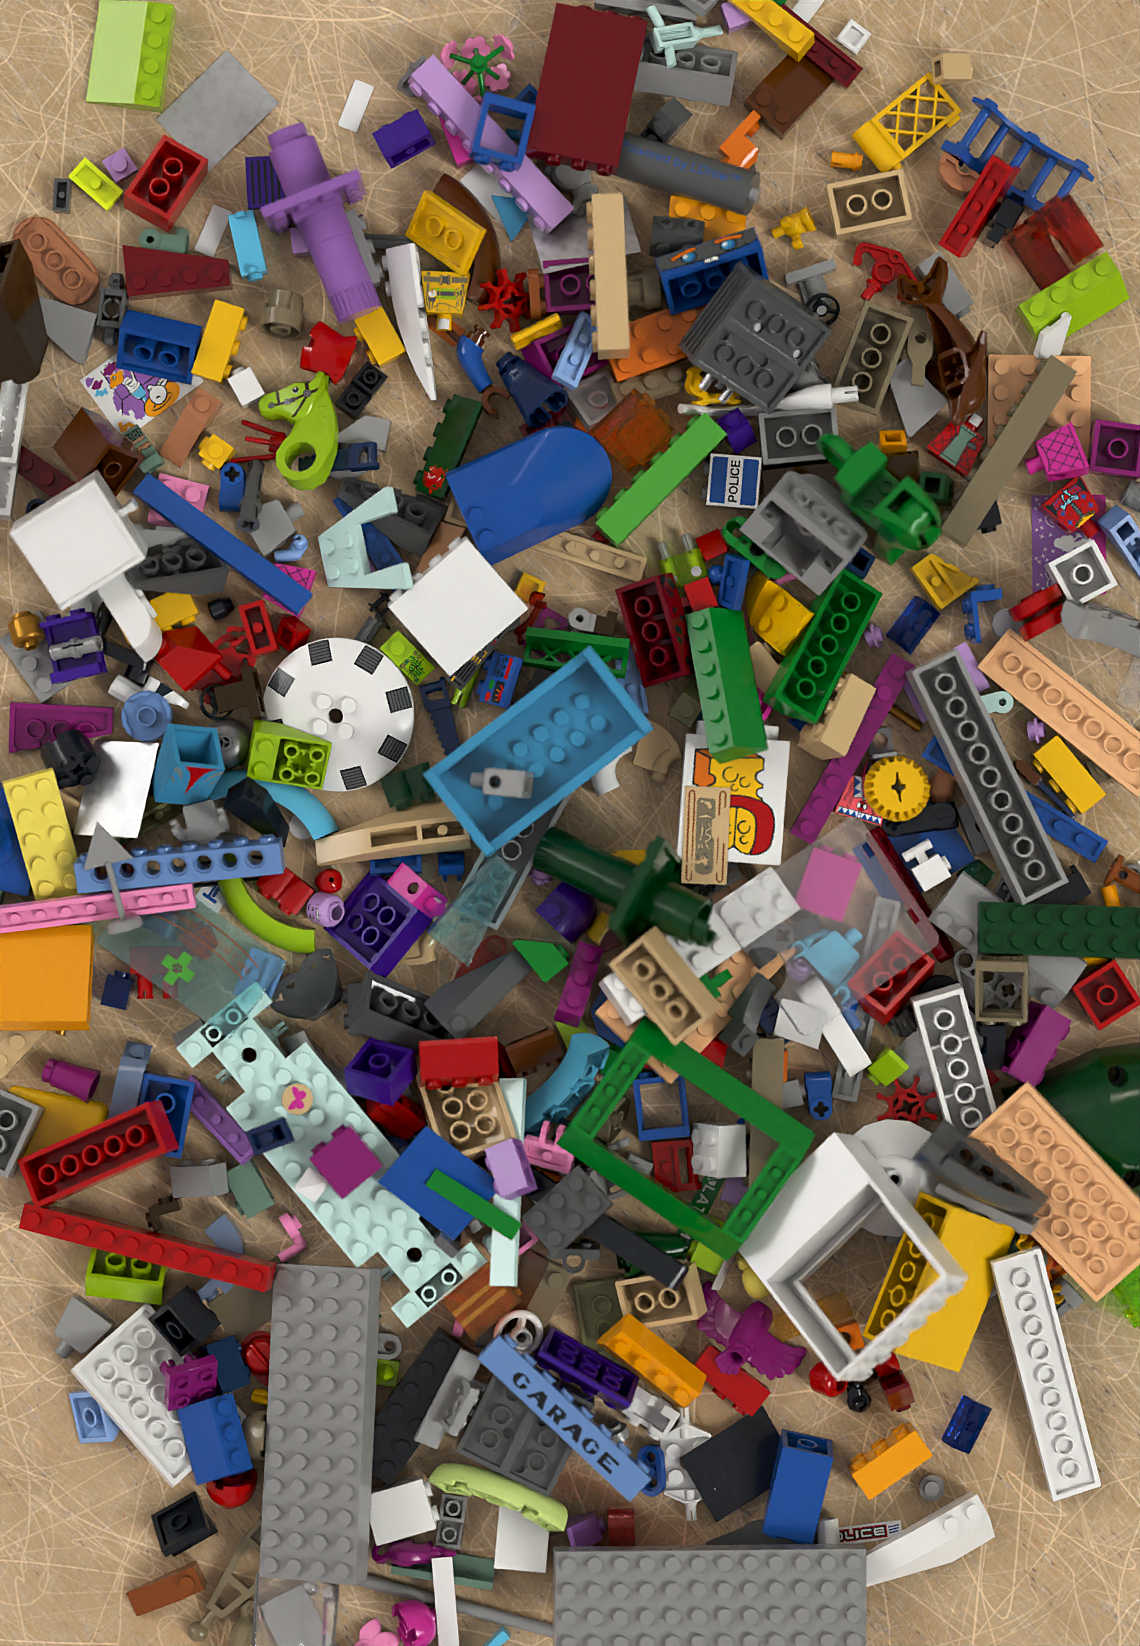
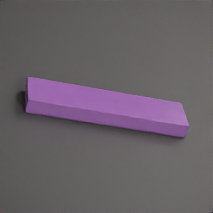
M191 1075L187 1080L196 1083L190 1111L234 1158L244 1166L255 1155L245 1131L194 1075Z

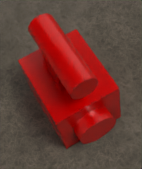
M708 577L683 586L686 595L680 598L683 608L690 606L693 613L709 607H718Z

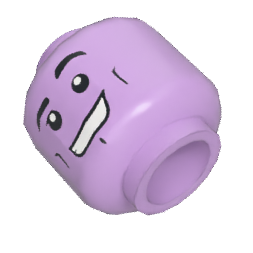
M324 892L313 894L306 908L309 920L324 927H334L342 920L345 912L344 904L340 897Z

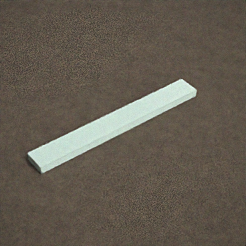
M499 1078V1085L516 1137L522 1141L524 1146L527 1079ZM495 1193L493 1205L520 1222L521 1196L513 1200L500 1198ZM520 1228L512 1240L492 1229L490 1286L517 1287Z

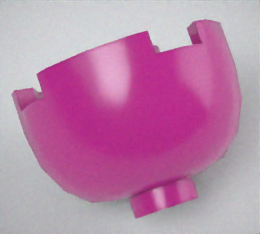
M407 1599L392 1606V1617H398L399 1627L396 1630L405 1646H428L436 1634L435 1623H437L434 1608L429 1609L424 1602L417 1599Z

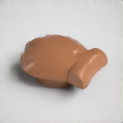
M939 767L937 774L928 782L930 784L929 798L932 799L934 804L951 801L956 787V778Z

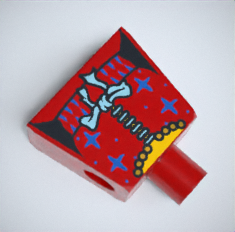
M1081 476L1073 477L1037 507L1068 535L1079 528L1089 539L1100 530L1091 519L1100 509Z

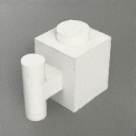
M928 838L901 854L906 863L916 858L919 864L910 868V871L924 892L951 877L949 870L952 869L945 856L940 857L939 854L935 853L929 858L927 857L925 851L933 847Z

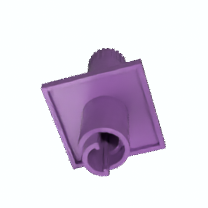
M304 123L293 124L272 133L267 137L272 149L269 157L286 198L260 208L271 232L277 231V234L290 230L292 224H296L306 248L311 254L338 323L349 322L374 312L382 305L353 236V230L343 204L346 202L349 205L355 204L363 200L362 196L366 195L358 168L332 179L316 139L313 135H308Z

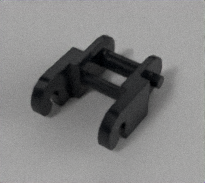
M380 592L381 597L373 605L368 603L371 607L369 610L371 612L374 610L377 613L375 617L389 630L390 627L382 620V617L390 608L387 606L381 612L376 609L385 600L390 602L387 598L389 595Z

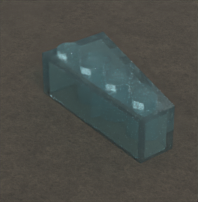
M494 852L447 906L443 914L428 928V933L469 967L517 871Z

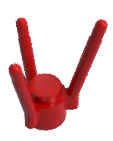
M242 420V425L271 435L270 440L246 436L244 440L269 445L268 452H273V454L232 458L230 463L276 460V452L288 436H285L284 432H277Z

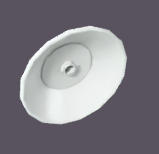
M885 1119L865 1125L854 1134L889 1177L892 1175L899 1177V1181L895 1185L913 1207L920 1191L942 1198L940 1194L935 1192L939 1181L912 1161L915 1154L932 1135L929 1131L910 1121ZM885 1205L862 1226V1228L875 1235L901 1237L904 1229Z

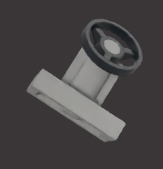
M834 259L784 274L783 280L786 288L799 285L806 307L817 313L820 317H824L828 313L834 314L831 319L825 322L828 326L837 319L840 306L837 299L829 294L823 277L835 272L836 265ZM831 299L836 303V309L829 307L832 305Z

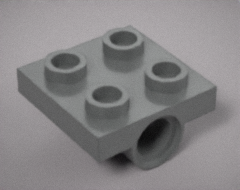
M580 1239L579 1243H571L557 1257H554L548 1250V1259H562L563 1267L567 1272L579 1273L585 1267L586 1260H600V1244H595L594 1239ZM570 1255H578L581 1258V1263L576 1267L568 1265L566 1260Z

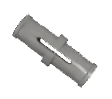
M98 635L83 639L76 637L71 638L69 642L50 645L49 652L54 661L69 657L77 659L81 658L83 654L102 651L103 642Z

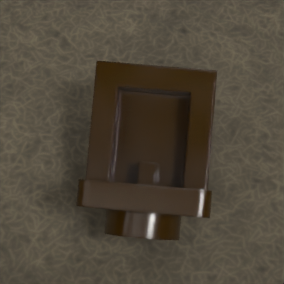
M173 1195L158 1199V1204L148 1207L149 1212L145 1213L148 1227H153L154 1233L162 1229L159 1219L160 1215L179 1211L183 1208L181 1198L174 1199Z

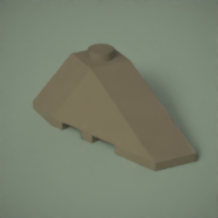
M528 1248L518 1265L517 1287H513L510 1312L514 1310H527L534 1313L540 1319L544 1332L573 1273L567 1272L563 1265ZM518 1318L509 1321L507 1334L511 1333L512 1329L516 1327ZM527 1319L525 1327L532 1334L534 1341L536 1329L534 1324ZM520 1333L517 1336V1339L521 1338L523 1333Z

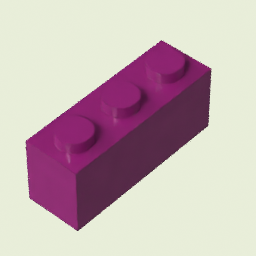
M579 941L553 1019L554 1021L578 1028L604 949Z

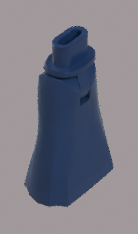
M507 352L497 361L496 366L499 369V375L528 427L542 428L552 417L541 405L543 402L554 413L559 412L568 403V394L564 388L519 356H514L512 352Z

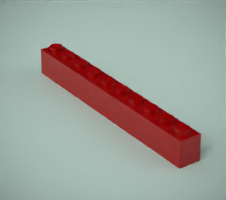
M33 1201L24 1203L19 1229L262 1292L272 1288L277 1266L275 1262L159 1232L154 1233L151 1230L54 1205L35 1208Z

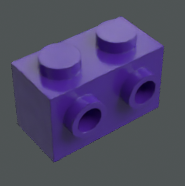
M418 109L403 114L401 118L381 126L378 131L372 133L391 169L436 145Z

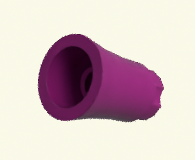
M51 1057L48 1059L41 1077L43 1082L49 1083L50 1086L75 1096L88 1104L97 1089L101 1071Z

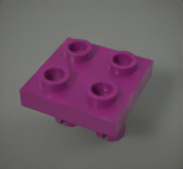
M192 1352V1356L190 1353L185 1355L183 1358L184 1364L176 1366L172 1359L168 1360L169 1365L166 1361L160 1364L159 1369L165 1377L164 1405L168 1411L216 1397L218 1361L214 1354L199 1358L197 1352Z

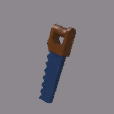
M1015 760L1012 763L1015 770L1029 784L1040 789L1070 818H1076L1075 814L1041 782L1042 778L1025 761Z

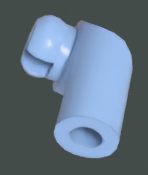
M296 534L293 536V541L288 549L274 551L276 563L299 560L308 546L305 536Z

